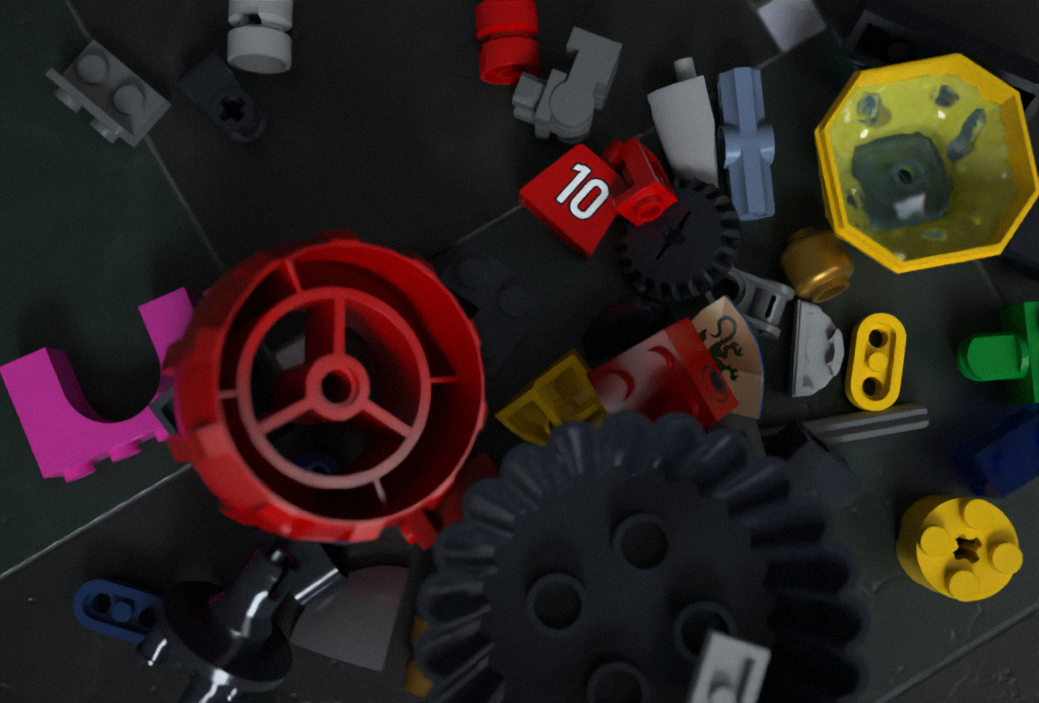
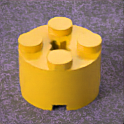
M952 494L929 495L913 503L905 511L899 523L902 525L899 532V540H896V553L905 572L916 583L959 601H976L994 595L1009 582L1013 574L1020 569L1023 563V555L1019 549L1017 535L1010 520L996 506L983 499Z

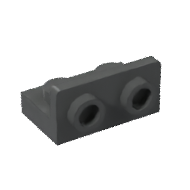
M94 39L62 75L52 67L45 73L48 78L58 85L53 94L76 113L84 107L95 116L89 124L111 143H114L120 137L132 147H135L171 106L165 98Z

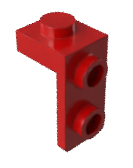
M481 452L460 466L453 477V491L435 509H419L404 520L396 523L410 545L418 542L423 551L434 545L436 537L443 528L453 522L464 521L461 508L467 489L481 479L488 477L500 479L498 469L486 452Z

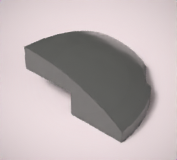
M381 564L349 572L348 579L306 606L294 627L290 642L337 660L382 672L396 618L399 615L410 567Z

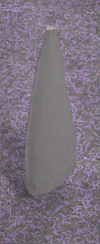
M692 57L683 58L674 62L678 83L663 87L647 95L648 102L651 104L652 118L674 178L677 176L682 179L692 180L696 177L719 188L715 122L704 76L697 77Z

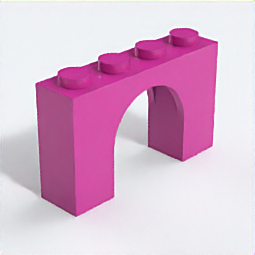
M186 287L138 306L157 351L161 369L167 346L182 338L198 303L201 301L198 292ZM44 347L0 366V373L43 478L64 476L66 482L83 478L96 471L94 463L110 457L112 462L126 459L142 451L139 443L155 436L158 442L166 441V436L169 435L148 406L136 416L122 422H114L99 415L87 402L65 350ZM161 372L159 386L151 402L174 384V377Z

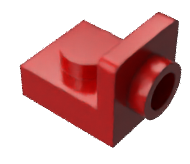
M633 136L618 147L626 164V167L622 169V174L631 188L615 198L612 203L618 213L635 226H641L658 218L666 208L678 201V198L658 157Z

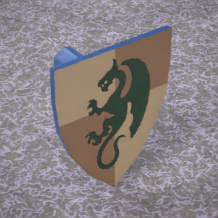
M725 295L701 310L691 322L739 403L730 413L759 420L764 395V367L758 342L744 315L728 295Z

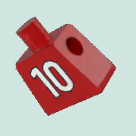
M615 138L598 156L584 144H577L519 191V203L586 262L593 255L618 215L612 203L613 200L631 188L626 180L620 176L626 164L618 147L624 143Z

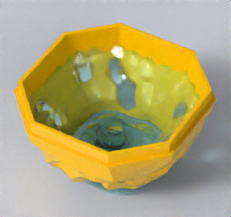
M953 53L854 72L814 131L825 216L829 220L835 236L851 244L893 273H904L1000 255L1039 196V178L1020 93L962 54ZM898 174L904 178L906 184L899 179Z

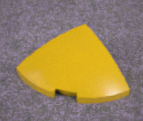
M572 348L520 389L495 412L494 416L505 427L522 439L546 447L549 435L561 423L570 420H581L590 423L598 429L602 420L609 414L586 374L592 371L577 350Z

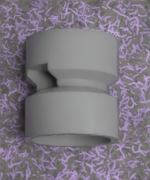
M229 0L228 22L235 28L230 30L227 35L228 64L239 70L259 74H275L289 70L292 63V39L285 32L291 30L293 26V0Z

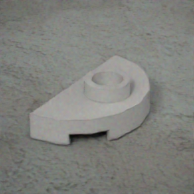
M802 300L794 302L787 398L810 396L825 387L832 377L836 376L839 372L844 355L842 333L839 328L836 329L831 318L821 311L822 308Z

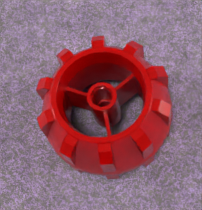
M323 230L312 238L274 245L242 260L203 292L204 297L198 303L182 338L167 346L161 372L174 377L173 404L179 431L166 436L168 445L175 461H191L209 489L222 500L218 511L241 524L258 526L264 530L295 540L355 542L376 539L380 530L395 525L419 509H435L453 491L454 475L468 456L476 434H483L488 405L484 402V371L479 350L482 340L474 319L466 317L455 297L435 277L434 266L413 251L402 255L382 245L360 241L351 230ZM305 311L304 362L283 370L275 378L271 389V399L274 408L254 418L249 397V374L256 348L266 331L279 317L285 313ZM345 328L360 341L373 363L379 385V406L368 400L370 393L369 378L364 367L355 358L344 354ZM342 420L370 439L353 462L338 471L327 475H318L302 470L288 462L272 448L263 434L285 422L294 425H311Z

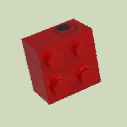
M689 317L665 328L586 374L608 414L621 409L635 410L644 415L652 425L659 417L665 414L683 412L693 416L704 429L718 422L739 405Z

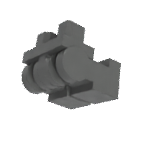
M574 26L566 49L565 73L552 69L547 81L522 72L512 98V104L515 105L514 117L534 124L535 138L549 143L551 135L558 143L564 146H576L584 142L590 133L594 108L602 110L616 75L622 44Z

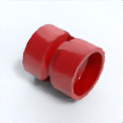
M485 0L479 3L474 10L477 39L484 43L482 44V50L478 52L480 79L491 84L508 85L518 84L522 72L539 77L542 74L540 44L533 39L538 35L536 3L533 0Z

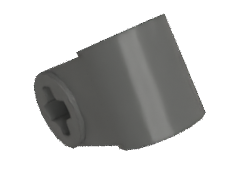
M732 267L723 278V281L726 282L730 289L729 298L744 315L754 334L778 339L781 330L778 328L779 321L786 302L793 300L795 291L779 282L759 278ZM711 290L695 298V302L701 310L717 301L711 295Z

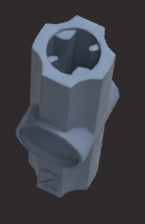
M751 67L733 68L727 72L719 73L716 78L721 123L717 131V155L721 169L726 171L728 198L736 208L740 221L757 220L770 217L775 213L770 164H772L775 154L774 132L770 121H765L760 70H755Z

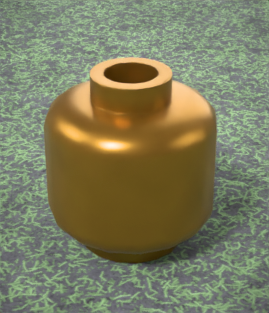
M807 227L795 232L787 239L789 246L782 252L779 261L781 269L797 297L803 299L811 298L814 303H820L836 297L849 287L848 279L853 274L854 265L840 238L836 237L834 232L830 230L815 231L813 227Z

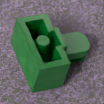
M1039 301L1023 302L999 308L997 312L1000 332L975 334L962 340L956 350L955 357L958 370L964 377L974 381L1005 379L1008 405L1039 403Z

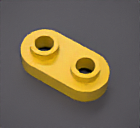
M876 313L862 318L856 323L851 334L845 392L849 401L855 407L864 411H880L890 407L896 401L900 392L906 331L902 323L890 314ZM872 330L877 331L881 335L882 342L878 348L872 346L869 342V334ZM866 378L872 379L876 386L875 392L871 396L867 395L862 388Z

